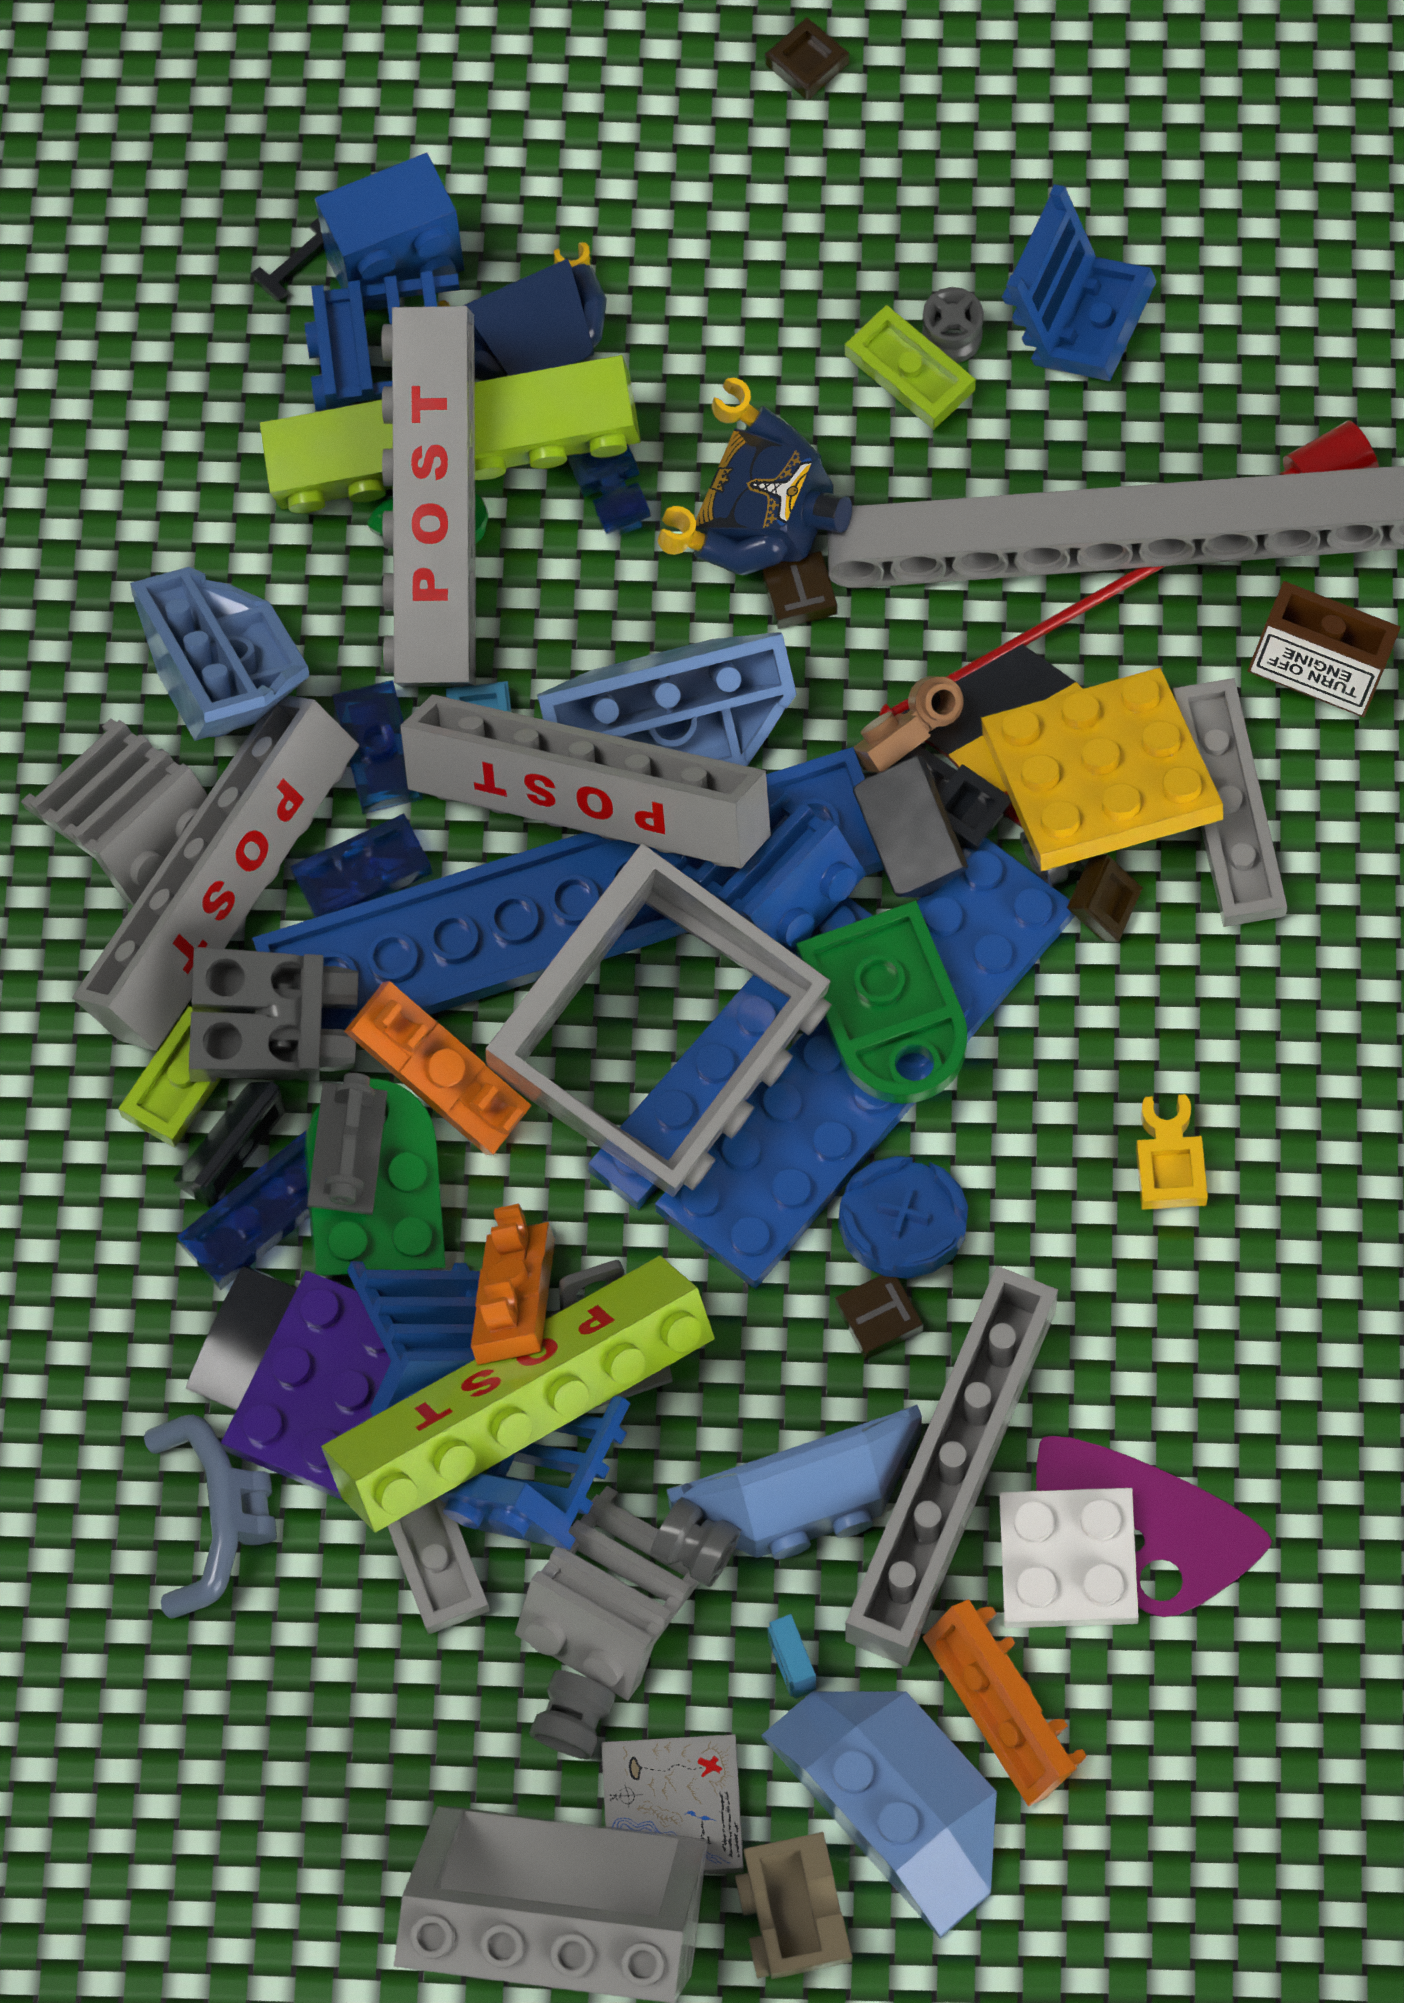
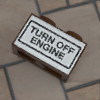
M1283 581L1247 672L1364 718L1401 627Z

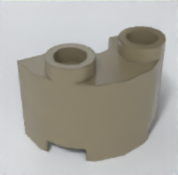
M824 1832L745 1848L744 1854L748 1873L736 1875L735 1880L743 1916L756 1913L761 1936L749 1938L757 1979L771 1976V1979L852 1962V1954L843 1915L839 1906Z

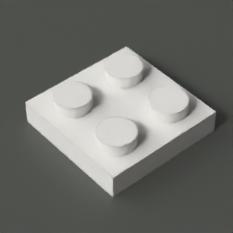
M1132 1488L1000 1492L1005 1628L1138 1624Z

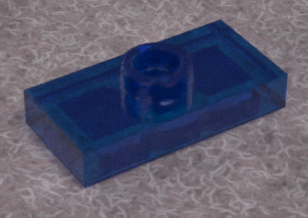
M393 680L332 694L339 725L359 744V747L349 760L362 814L422 800V792L408 789L400 727L404 721Z
M404 813L290 866L292 875L314 918L388 895L433 874L431 864Z

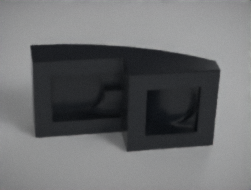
M920 745L889 767L891 768L915 756H924L959 844L973 850H977L1012 806L1009 795L962 764L956 770Z
M242 1266L211 1326L185 1389L237 1410L298 1287L249 1266Z

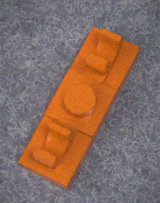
M390 981L383 982L344 1031L485 1155H494L532 1106L487 1067L480 1058Z
M519 1203L494 1209L493 1213L498 1226L491 1227V1234H488L486 1237L471 1341V1349L477 1365L538 1353L542 1349L555 1238L549 1222L527 1226Z
M968 1599L952 1606L922 1638L1029 1807L1046 1799L1076 1770V1767L1087 1755L1083 1749L1076 1750L1072 1754L1066 1753L1057 1739V1736L1068 1727L1065 1720L1054 1719L1047 1723L1041 1713L1043 1710L1033 1696L1030 1686L1021 1677L1006 1654L1014 1646V1640L1010 1636L1001 1641H995L986 1627V1624L997 1613L993 1607H982L976 1611Z

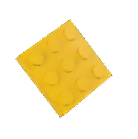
M1160 667L981 718L983 736L1041 871L1223 820L1222 800Z

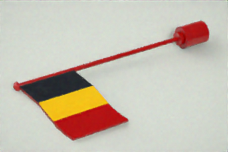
M1346 421L1284 456L1283 465L1285 471L1279 475L1379 468L1376 455L1364 433L1355 423ZM1165 566L1137 568L946 676V678L953 680L960 687L964 699L963 709L960 716L950 725L936 727L928 732L931 737L926 739L925 742L946 756L958 769L962 764L1008 795L983 736L981 718L1083 689L1076 681L1027 648L1026 645ZM938 692L933 695L931 700L934 711L938 709L941 701ZM908 698L891 708L884 704L880 709L879 716L887 712H892L894 716L899 713L906 714L910 711ZM1012 804L1004 816L1022 828Z

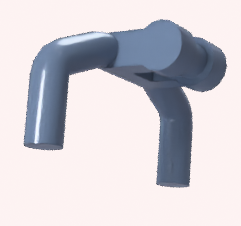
M194 1414L181 1416L148 1429L144 1435L146 1447L154 1454L164 1452L190 1441L206 1472L212 1541L201 1580L162 1596L161 1608L163 1613L173 1619L207 1607L221 1597L229 1582L238 1541L245 1545H260L277 1539L275 1518L269 1516L267 1497L272 1495L270 1473L232 1468L230 1460L212 1427L204 1418Z

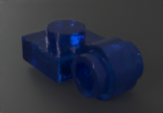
M627 445V450L624 453L612 457H593L590 452L567 455V461L583 498L598 491L602 493V497L592 500V503L606 535L617 531L619 536L642 527L641 520L651 517L648 504L638 482L626 486L624 482L640 475L629 445Z

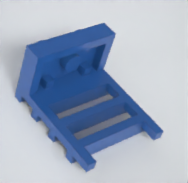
M1054 184L1050 197L1023 254L1006 284L1007 287L1002 298L1005 304L1017 307L1012 319L1015 325L1026 327L1022 336L1024 345L1036 347L1031 358L1035 366L1111 381L1157 281L1150 267L1096 257L1066 187Z
M433 271L420 272L421 278L397 281L396 276L384 277L385 283L360 286V280L349 281L348 288L325 291L323 285L311 286L315 321L305 322L304 324L309 359L320 358L322 375L311 376L315 411L319 412L351 406L354 402L382 399L383 387L392 386V381L373 383L363 302L387 300L389 321L392 324V307H400L399 298L423 295L425 307H437L436 293L460 290L458 274L433 277Z
M767 784L770 831L785 815L788 818L723 887L720 884L736 867H723L715 865L711 861H706L696 870L695 868L703 861L702 859L677 853L659 852L658 855L793 953L796 950V943L810 938L812 932L833 909L853 892L855 886L866 875V872L835 823L829 819L823 821L814 814L809 806L804 803L797 804L789 798L784 790L778 786L774 789Z
M351 1261L347 1272L391 1360L369 1409L373 1417L475 1360L471 1349L480 1271H470L466 1263H454L451 1271L367 1270L363 1261Z
M614 1396L603 1418L581 1415L555 1430V1432L591 1438L592 1440L586 1453L532 1443L490 1467L486 1474L479 1473L437 1497L446 1504L443 1513L453 1521L468 1528L571 1550L576 1538L568 1531L577 1513L588 1514L593 1504L585 1496L594 1477L605 1479L610 1469L602 1461L611 1442L622 1444L627 1434L619 1426L630 1402L621 1396ZM513 1461L575 1473L569 1488L506 1476Z

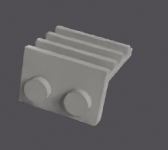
M110 718L102 726L105 733L39 795L35 797L29 793L21 803L26 810L95 858L121 897L134 906L208 795L188 766L185 764L178 765L173 761L169 753L163 749L158 751L152 747L149 740L143 735L136 736L121 720L116 722Z
M606 1486L600 1495L596 1494L591 1501L593 1504L588 1514H585L580 1521L577 1519L571 1527L569 1533L576 1538L571 1550L556 1547L551 1553L549 1562L542 1571H537L532 1577L514 1635L528 1642L538 1652L556 1658L628 1701L641 1684L655 1642L700 1582L691 1578L689 1569L683 1566L682 1561L668 1565L650 1555L653 1542L659 1530L613 1504L618 1492ZM595 1526L601 1527L685 1577L683 1579L676 1577L594 1529ZM576 1551L583 1553L666 1601L665 1604H659L575 1555Z

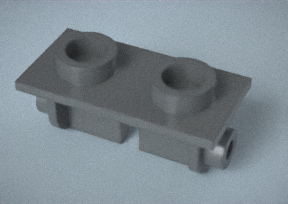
M348 1073L344 1075V1082L342 1084L325 1082L322 1084L307 1207L368 1215L373 1214L387 1091L370 1087V1077L367 1075Z

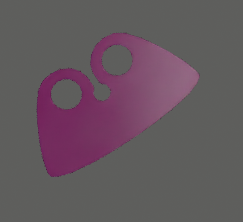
M1048 1436L1043 1437L1039 1443L1036 1491L1132 1488L1134 1529L1139 1530L1145 1538L1144 1546L1141 1550L1135 1552L1138 1607L1147 1613L1160 1617L1177 1616L1201 1605L1241 1577L1256 1564L1271 1546L1272 1540L1268 1533L1252 1518L1205 1490L1152 1465L1103 1446L1075 1438ZM1152 1561H1169L1177 1566L1181 1572L1183 1581L1181 1590L1170 1600H1153L1141 1588V1572Z

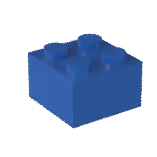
M427 152L315 197L326 258L341 288H348L349 281L360 280V286L385 283L384 277L396 276L397 281L421 278L420 272L433 271V277L456 274L465 270L456 209ZM387 300L363 302L364 311L368 309L380 310L388 307Z

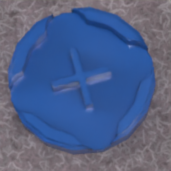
M894 1156L874 1161L852 1176L840 1202L838 1228L845 1248L862 1266L883 1276L910 1279L934 1273L954 1259L965 1240L968 1205L961 1186L944 1168L929 1162V1167L922 1163H913V1157Z

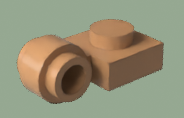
M927 676L918 680L909 693V712L906 714L899 713L896 716L892 712H887L871 721L861 730L860 733L864 740L853 747L861 768L865 771L880 773L931 737L928 732L936 727L947 726L953 723L960 716L964 704L960 687L953 680L946 677ZM938 692L941 701L938 709L934 711L931 700L933 695Z

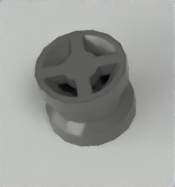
M948 287L938 290L929 297L924 305L922 335L956 363L967 361L981 347L984 315L981 302L973 293L964 288ZM956 328L963 331L962 333H945L948 329Z

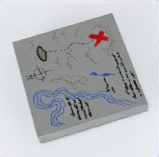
M736 1734L601 1742L605 1826L708 1839L704 1875L744 1872Z

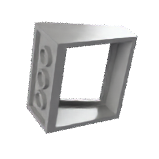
M641 843L486 1047L487 1067L510 1087L674 1197L683 1184L694 1190L710 1170L716 1159L707 1152L723 1132L732 1139L746 1122L755 1108L746 1100L760 1081L771 1087L782 1074L793 1057L785 1048L799 1029L809 1036L823 1019L832 1005L823 998L828 991L830 980ZM644 904H647L790 998L669 1160H666L561 1089L525 1062Z
M439 1805L402 1895L394 1967L675 2003L692 1975L708 1839Z

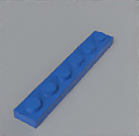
M847 897L812 932L810 938L873 915ZM795 950L793 954L798 957L797 951ZM753 975L619 1128L666 1160H669L790 998ZM600 1149L588 1163L589 1173L637 1210L643 1206L658 1188L655 1184L603 1149Z

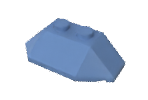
M191 567L130 583L134 602L158 676L194 741L207 737L224 736L235 729L255 724L309 677L308 665L270 602L230 584L206 580L205 573Z
M776 632L710 639L593 669L537 694L543 720L748 766L785 708H788L797 693L783 634Z
M914 1405L876 1420L690 1483L667 1489L669 1509L671 1510L675 1503L683 1497L701 1507L704 1520L710 1519L715 1522L723 1519L740 1528V1538L735 1548L755 1558L771 1553L774 1559H785L795 1556L811 1546L809 1540L835 1532L837 1538H846L859 1534L873 1525V1518L882 1516L921 1436L922 1415L919 1407Z
M907 1691L811 1692L762 1734V1739L939 1938H942L991 1894L997 1791Z

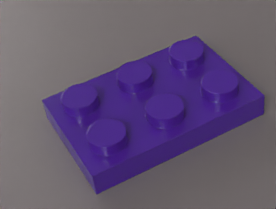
M306 1270L221 1441L224 1450L230 1454L341 1500L342 1498L321 1446L373 1417L369 1409L391 1363L356 1290Z

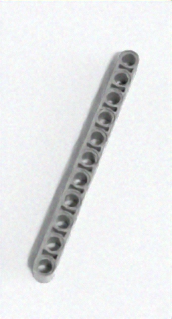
M1404 466L852 506L851 520L847 529L842 533L827 531L828 576L832 582L839 586L867 588L1404 549Z

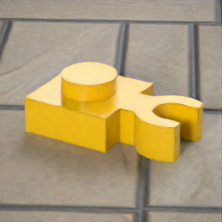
M1186 1094L1178 1095V1114L1170 1120L1161 1119L1155 1114L1153 1096L1145 1097L1143 1100L1141 1122L1146 1132L1153 1136L1154 1139L1137 1140L1136 1144L1141 1210L1206 1206L1208 1195L1202 1136L1183 1137V1133L1189 1125L1191 1104Z

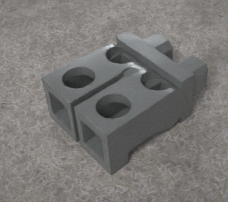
M194 947L193 1012H191L189 1049L190 1081L216 1082L217 1078L319 1081L320 1071H339L355 1068L356 1042L343 1029H321L322 1008L357 1009L359 971L338 966H324L323 955L304 954V956L286 953Z

